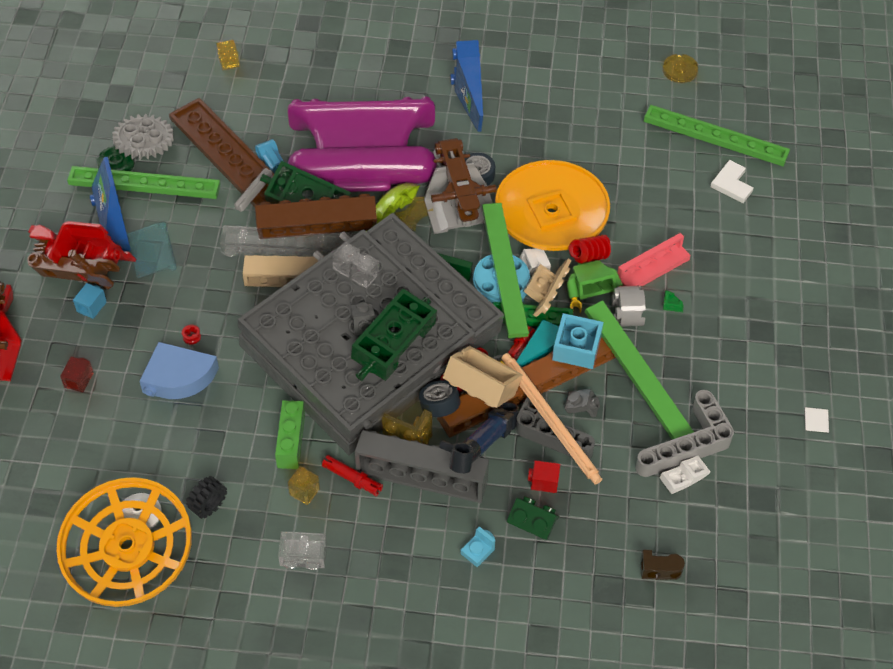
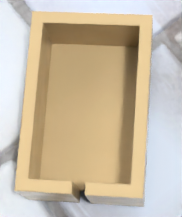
M468 346L461 350V352L450 356L443 379L449 381L452 386L460 387L467 391V394L485 401L486 405L497 408L515 396L523 374Z

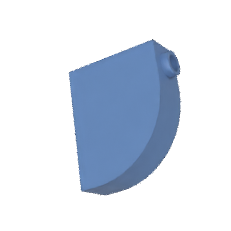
M158 342L139 381L142 393L151 397L157 396L166 399H181L195 395L205 389L214 379L219 369L217 356Z

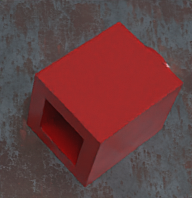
M535 460L534 469L529 468L528 481H532L531 490L557 493L561 464Z

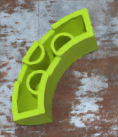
M404 183L388 191L376 204L377 224L394 213L398 208L403 209L406 205L413 203L420 185Z

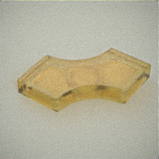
M414 197L409 208L396 212L395 215L412 231H416L417 223L422 218L428 216V211H433V208L427 210L424 197Z

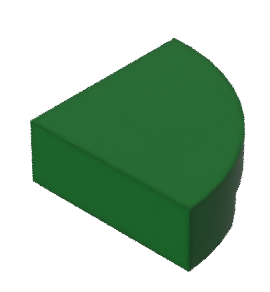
M665 290L663 310L683 313V302L673 292Z

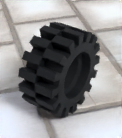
M212 476L205 477L203 481L200 480L198 482L199 485L193 487L194 490L190 491V497H187L186 506L201 519L211 516L213 511L216 512L218 510L217 507L223 504L222 501L225 500V495H227V488Z

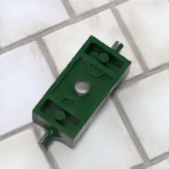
M283 161L280 162L273 178L262 174L260 181L268 184L264 196L265 200L272 204H279L280 201L289 200L291 203L299 202L301 199H306L302 196L306 190L313 192V196L309 198L311 201H317L323 197L339 199L340 196L351 197V192Z
M402 289L352 344L351 359L362 366V369L356 374L360 381H363L369 373H373L386 381L398 368L399 357L419 335L424 338L436 324L437 310L429 305L431 304L429 298L424 297L421 300L405 289ZM391 327H398L400 331L392 333L389 329Z

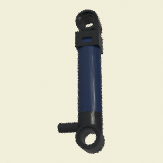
M505 402L498 408H494L489 412L488 420L462 443L452 444L444 440L441 441L440 449L451 452L449 468L456 473L464 474L470 472L472 463L500 437L506 438L511 433V430L516 428L519 406L511 402Z

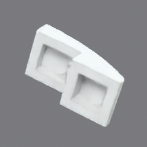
M695 456L682 461L679 467L663 472L660 479L669 492L674 494L709 475L710 470L699 456Z

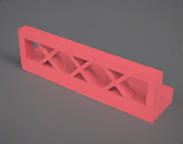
M679 233L619 266L618 275L623 286H644L689 261L691 255L682 247L684 236Z

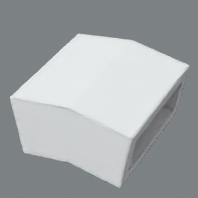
M536 248L524 249L520 255V259L527 265L530 275H533L540 264L550 270L551 264L544 250Z

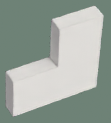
M731 160L727 162L711 183V188L743 204L753 192L754 187L739 181L746 168Z

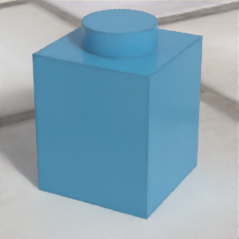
M88 283L84 285L73 299L76 312L92 319L95 318L107 302L103 289Z

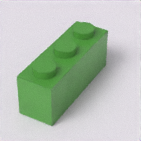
M282 400L275 452L277 468L299 469L305 422L304 401Z

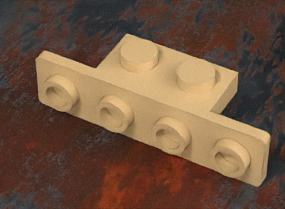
M569 258L558 268L556 274L552 273L542 264L533 273L523 292L539 303L533 314L535 317L541 312L545 314L550 308L551 304L549 302L555 298L558 293L556 290L564 282L562 278L570 271L568 266L571 260Z

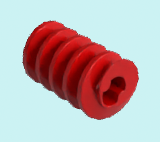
M607 235L574 239L569 244L568 249L570 255L578 263H585L609 258L611 244Z

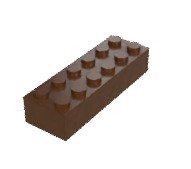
M361 194L354 198L350 196H340L339 199L323 197L317 201L301 199L299 202L291 203L289 200L280 201L279 204L262 202L259 205H255L259 239L355 232L363 229L367 231L377 224L375 196H370V194Z

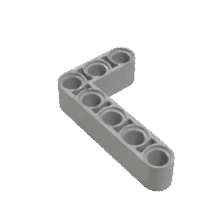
M698 391L692 408L703 429L640 451L635 467L636 472L640 476H652L675 468L684 460L695 456L703 458L729 448L734 430L710 391Z

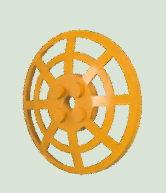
M134 477L108 481L84 494L67 513L57 538L58 564L68 584L87 600L111 607L131 606L155 597L177 578L189 557L192 545V528L184 505L165 486L148 479ZM137 487L152 491L147 502L135 500L120 502L116 490ZM108 493L110 506L100 511L90 522L78 517L81 511L92 501ZM160 494L175 505L182 519L172 524L169 523L166 516L155 507ZM138 508L143 509L139 518L135 519L125 518L122 509ZM114 513L115 522L110 524L105 530L97 527V524L102 519ZM151 513L161 521L164 528L151 532L146 525ZM74 524L85 530L80 542V556L66 558V543L69 531ZM185 527L186 545L183 557L179 562L170 559L173 549V533ZM92 534L100 538L99 551L88 554V542ZM167 536L164 556L154 553V541ZM124 541H132V546L130 548H121V545ZM103 559L109 566V569L101 577L94 571L90 564L91 562ZM148 560L158 564L151 573L141 578L139 568ZM83 565L88 575L98 583L91 593L85 591L75 581L69 567ZM164 567L175 570L158 588L148 594L144 593L143 584L155 578ZM118 571H130L132 582L117 583L111 580ZM108 587L118 590L134 588L136 598L127 601H111L98 597Z

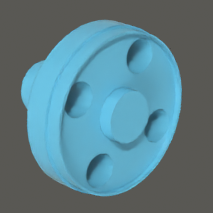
M488 255L480 260L475 267L473 286L493 304V301H501L492 257ZM513 255L523 302L524 297L527 295L523 291L530 281V273L527 265L520 258Z

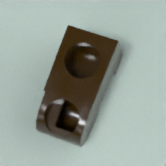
M643 550L641 556V579L676 580L683 573L684 559L678 554L652 556V550Z

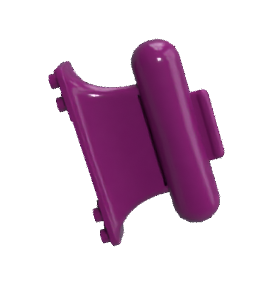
M404 97L402 100L355 102H327L318 99L302 102L299 99H294L288 105L289 126L296 131H310L314 136L317 147L295 151L290 155L288 164L349 192L388 191L391 185L404 183L423 184L432 179L437 168V163H434V159H436L434 153L422 146H407L409 136L415 128H430L434 125L435 103L431 101V98L412 99Z

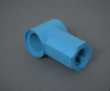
M271 139L255 145V150L258 158L264 161L266 166L275 174L283 159L279 154L275 141Z

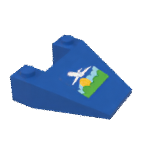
M456 41V48L452 49L453 60L457 62V67H454V74H450L451 85H454L455 93L476 130L481 132L483 101L479 41Z
M104 157L92 184L93 194L90 195L92 206H96L99 222L108 231L111 240L121 246L122 251H131L108 157Z

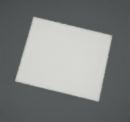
M805 407V429L829 433L828 410Z

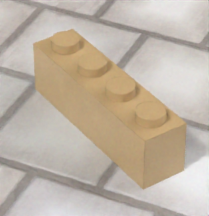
M245 255L243 266L244 286L283 287L317 263L318 260L314 256Z

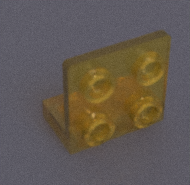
M424 410L421 416L416 417L413 425L384 414L382 416L383 435L397 436L403 440L418 441L421 444L427 445L432 437V412Z

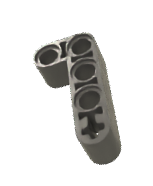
M527 397L517 415V434L572 457L538 410L531 408L535 406ZM564 425L587 457L591 459L595 445L594 438L589 434Z

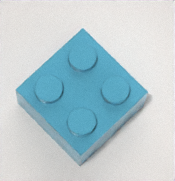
M563 313L554 344L552 360L593 369L604 322Z

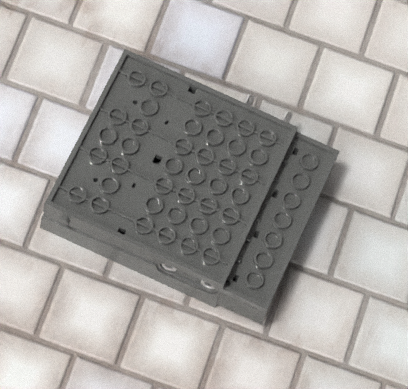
M394 213L387 216L368 231L361 230L352 238L345 232H342L340 238L345 243L325 257L319 251H315L313 256L318 260L317 263L238 318V328L242 331L239 334L240 347L294 401H304L305 412L348 455H351L356 450L362 430L380 432L419 401V392L425 385L441 380L450 356L461 352V350L468 346L481 348L501 332L504 314ZM402 289H405L421 300L424 297L429 298L431 301L429 305L437 310L436 324L424 338L419 335L399 357L398 368L386 381L373 373H369L363 381H360L356 374L362 369V366L351 359L352 344L360 337V335L354 334L351 305H357L358 303L372 304L376 319ZM391 327L389 329L392 333L400 331L398 327Z

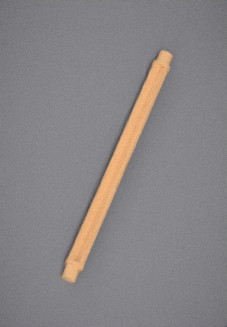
M509 353L504 354L501 358L506 366L523 374L519 386L586 477L591 479L594 485L600 483L602 478L598 474L599 471L516 360Z

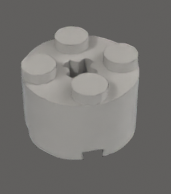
M642 286L614 288L611 302L612 307H616L613 316L621 327L644 326L645 317H641V314H643V311H646L644 290H641Z

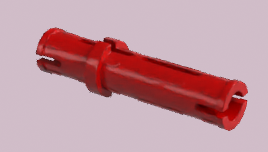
M330 455L325 457L328 461L323 460V468L350 481L356 488H362L375 497L379 495L377 490L382 491L383 484L369 478L366 473H360Z

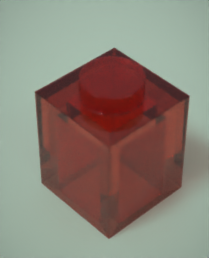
M70 357L60 375L64 388L84 392L93 375L91 363L84 358Z

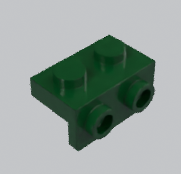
M526 496L523 499L516 498L507 523L548 540L556 520L559 519V515L555 514L556 509L547 505L541 508L535 505V500Z

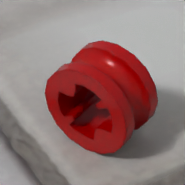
M196 325L185 326L182 329L183 341L189 345L198 343L201 339L199 327Z

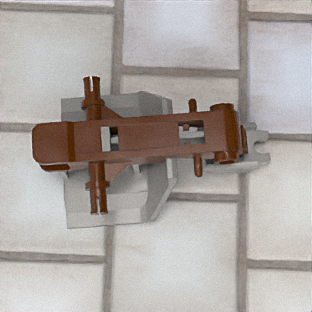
M458 138L441 140L435 143L433 153L436 158L434 163H437V168L424 196L425 206L434 234L448 232V229L485 224L482 204H492L490 193L497 192L495 184L486 185L473 162H465L464 158H469L470 154L462 153L463 143Z

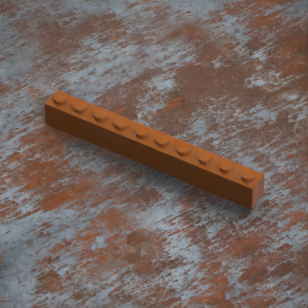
M602 337L593 369L616 358ZM553 352L522 367V370L540 394L592 370L553 361ZM518 386L515 396L506 402L519 405L525 402L527 395ZM464 393L459 396L461 401L459 408L448 416L437 417V420L450 438L488 420L489 412L495 407H490L485 404V401Z

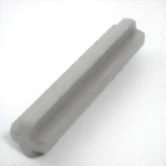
M263 169L234 203L236 210L244 211L266 185V183L260 181L262 174L272 178L271 170Z

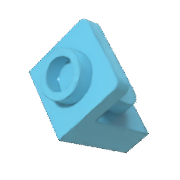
M478 527L475 536L461 549V555L478 567L495 550L493 534L488 530Z

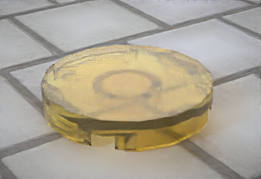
M673 54L664 61L663 73L673 82L687 83L694 80L697 76L698 64L697 61L688 55L682 54V56H677V54Z

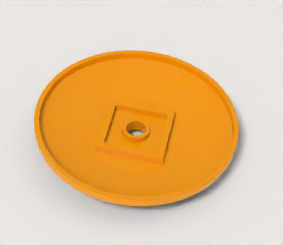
M557 160L531 162L513 170L499 185L495 198V203H502L508 234L527 246L548 251L569 250V244L574 239L598 236L604 229L610 213V199L601 181L591 172L578 165ZM548 209L556 210V212H549Z

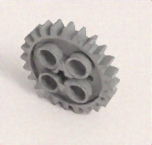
M137 114V118L130 116V120L123 119L124 123L118 122V127H114L115 131L112 132L115 149H119V153H124L125 157L131 155L132 159L136 156H139V160L143 156L149 159L150 155L156 158V153L163 155V150L168 151V146H172V141H174L171 124H167V120L161 121V117L155 119L154 115L147 117V114H145L144 117H141Z

